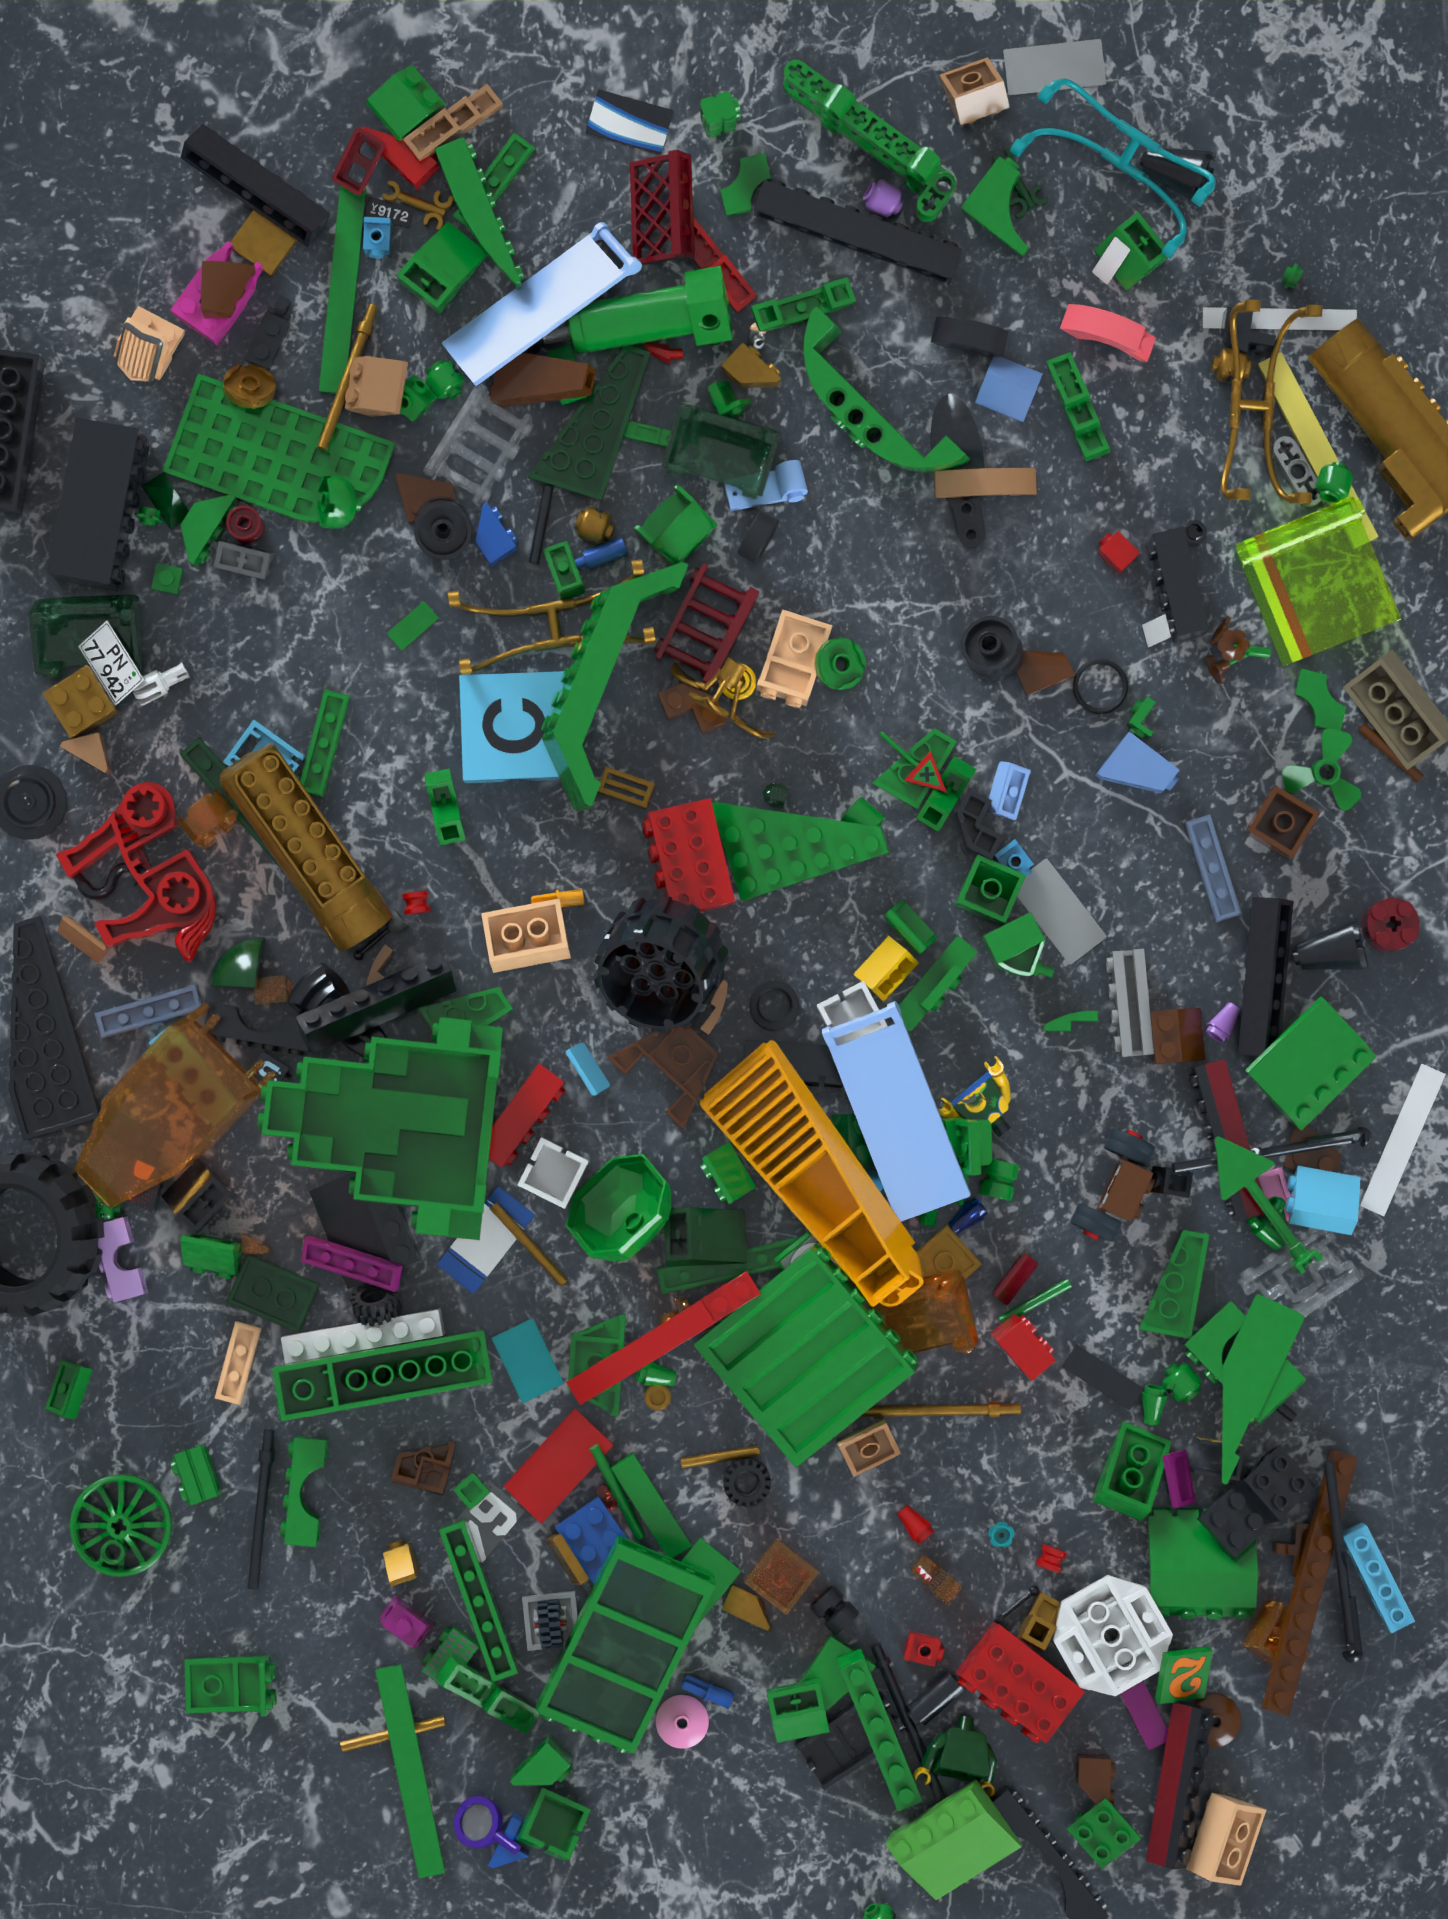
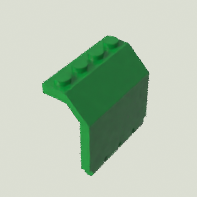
M1153 1508L1152 1516H1148L1147 1519L1150 1566L1149 1593L1163 1618L1180 1616L1182 1619H1193L1196 1616H1207L1208 1619L1212 1620L1221 1619L1222 1617L1246 1620L1249 1617H1253L1256 1610L1258 1584L1256 1539L1237 1558L1231 1559L1197 1520L1199 1517L1198 1508H1176V1516H1172V1508Z

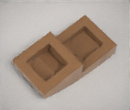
M385 944L377 955L371 967L366 986L385 978L380 971L395 953L388 945Z
M724 980L711 1002L715 1009L700 1028L707 1035H710L723 1011L728 983Z

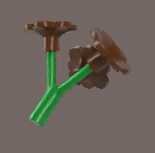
M1229 616L1222 620L1209 643L1213 645L1221 639L1217 647L1222 652L1224 660L1217 662L1213 655L1205 657L1208 670L1217 684L1225 682L1223 671L1229 669L1230 665L1248 656L1269 658L1271 656L1270 648L1250 646V642L1245 639L1244 631L1239 629L1235 631L1228 630V624L1231 619Z

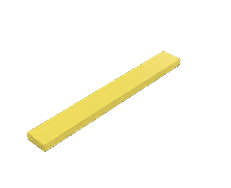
M1280 352L1277 356L1274 371V399L1310 468L1318 479L1323 466L1339 462L1282 352ZM1270 358L1257 365L1265 382H1267ZM1352 485L1347 498L1340 500L1338 503H1329L1354 550L1379 537Z

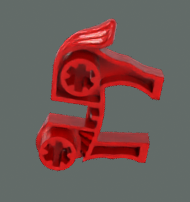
M143 782L133 786L124 795L116 811H112L110 817L98 830L89 834L77 846L57 853L56 856L68 878L73 879L77 874L82 873L118 845L128 869L140 887L149 896V899L138 911L130 916L116 920H99L94 923L106 947L112 948L132 939L153 937L164 931L180 929L174 942L184 961L191 962L199 946L213 926L216 915V892L212 882L191 850L186 849L152 868L144 854L143 847L178 828L174 799L166 788L157 783ZM143 866L148 871L140 874L136 868ZM152 878L150 882L146 883V880Z

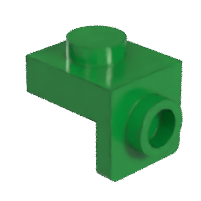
M729 381L715 382L708 386L711 394L710 399L717 408L719 415L736 417L746 412L745 407L752 404L750 398L737 400Z
M1148 696L1143 702L1140 699L1137 700L1130 710L1133 716L1127 723V726L1131 728L1129 731L1141 740L1144 737L1149 739L1153 735L1151 730L1141 724L1156 703Z

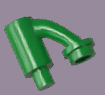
M1277 1196L1271 1197L1269 1202L1287 1225L1284 1212L1285 1200ZM1255 1216L1248 1219L1247 1223L1251 1226V1232L1273 1250H1278L1284 1245V1240L1264 1218L1258 1219Z

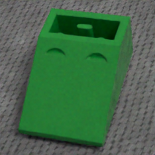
M447 222L409 259L396 276L402 286L440 315L487 258V255L481 247L451 223Z

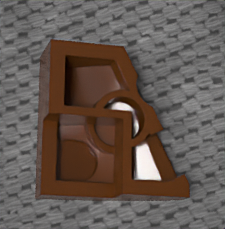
M202 261L201 311L204 319L231 318L236 309V302L243 297L246 291L245 286L251 276L255 275V266L235 262Z
M1023 650L1024 657L1021 666L1015 673L1026 696L1075 677L1073 668L1066 655L1058 652Z
M448 1442L447 1445L433 1448L429 1446L414 1452L398 1453L391 1476L392 1483L443 1496L456 1443Z

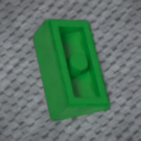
M61 1359L45 1410L64 1418L76 1419L92 1369Z

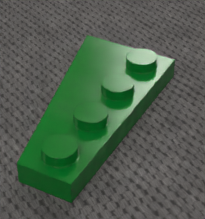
M1188 1230L1182 1231L1139 1330L1191 1339L1209 1234Z

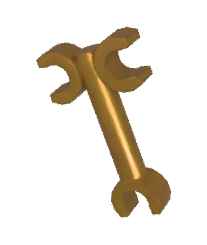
M388 181V187L395 189V193L393 195L383 193L382 197L385 201L393 203L398 200L428 212L429 214L424 218L425 227H428L431 220L438 221L437 232L444 226L443 218L446 211L453 206V196H449L446 203L439 202L441 192L437 190L433 196L435 203L433 204L401 191L396 182Z

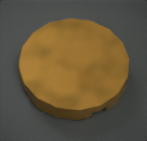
M242 364L235 365L224 376L223 391L226 397L238 406L244 408L263 407L271 402L275 396L276 384L272 373L259 365L249 364L243 367Z

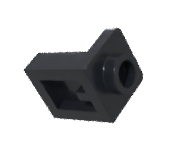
M1152 1167L1153 1175L1151 1179L1155 1180L1150 1192L1185 1198L1190 1197L1193 1172L1187 1171L1174 1174L1172 1168Z

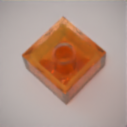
M775 1537L746 1575L744 1583L787 1615L818 1575L819 1569L778 1537Z

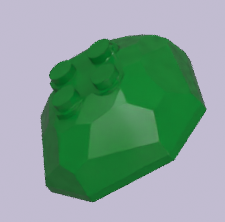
M644 1154L612 1158L573 1194L565 1226L589 1257L615 1262L626 1261L646 1246L669 1219L672 1207L670 1186Z

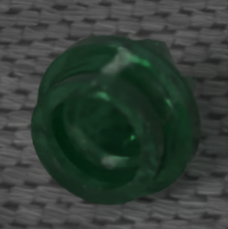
M770 783L763 790L765 802L771 805L772 808H775V806L783 808L789 788L784 787L783 783Z

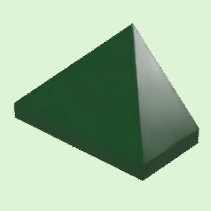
M163 472L141 486L155 508L161 511L160 515L170 530L183 522L189 510Z

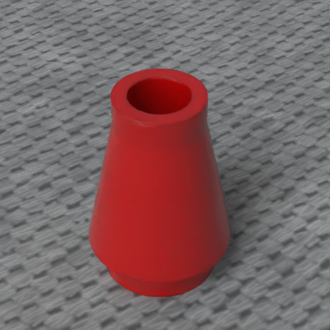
M909 1505L897 1513L912 1542L915 1540L920 1545L935 1532L931 1527L932 1524Z

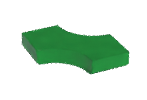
M765 153L741 158L740 171L736 180L730 186L720 190L726 217L751 212L753 194L763 184L764 180L771 181Z
M1300 669L1294 695L1306 701L1310 706L1314 716L1313 727L1321 729L1333 728L1341 731L1347 706L1339 704L1330 695L1326 683L1327 675Z

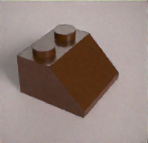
M1200 1008L1150 1012L1154 1054L1151 1055L1152 1065L1205 1060Z

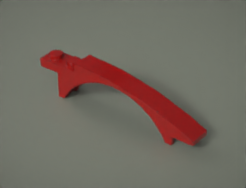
M745 1271L637 1340L595 1363L566 1383L581 1405L710 1327L761 1293L749 1273Z

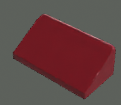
M1021 1253L992 1291V1295L1005 1305H1008L1036 1269L1038 1263L1028 1254Z

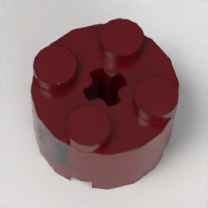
M1388 898L1374 903L1367 909L1362 918L1361 931L1366 942L1370 943L1372 947L1381 952H1393L1409 946L1416 940L1420 920L1410 902L1400 898ZM1389 921L1394 922L1395 927L1392 929L1386 927V923Z

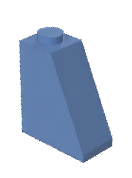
M1128 732L1095 776L1098 779L1162 793L1165 789L1170 791L1177 783L1179 778L1176 777V774L1179 772V769L1131 732Z

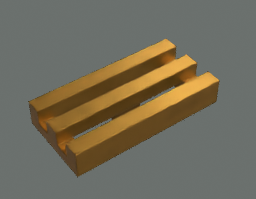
M605 766L598 792L647 809L655 783ZM608 774H612L646 786L648 789L643 791L608 779L607 777ZM606 783L643 796L644 800L641 801L604 788V785Z

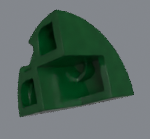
M265 937L249 938L227 949L217 960L211 972L209 987L258 988L259 963L264 961Z

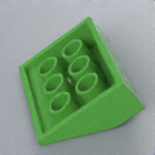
M977 1779L891 1832L885 1843L899 1865L935 1900H938L1022 1847L1021 1842Z

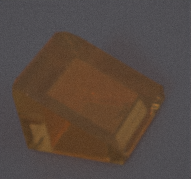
M242 1233V1253L261 1254L272 1251V1247L248 1233Z

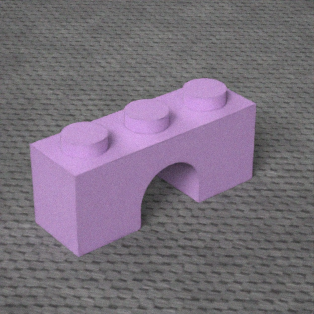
M128 1216L104 1222L105 1237L98 1239V1248L102 1249L103 1252L99 1268L102 1273H106L108 1282L105 1283V1290L108 1298H112L114 1303L148 1293L142 1267L127 1270L121 1267L117 1260L119 1249L126 1244L134 1242Z

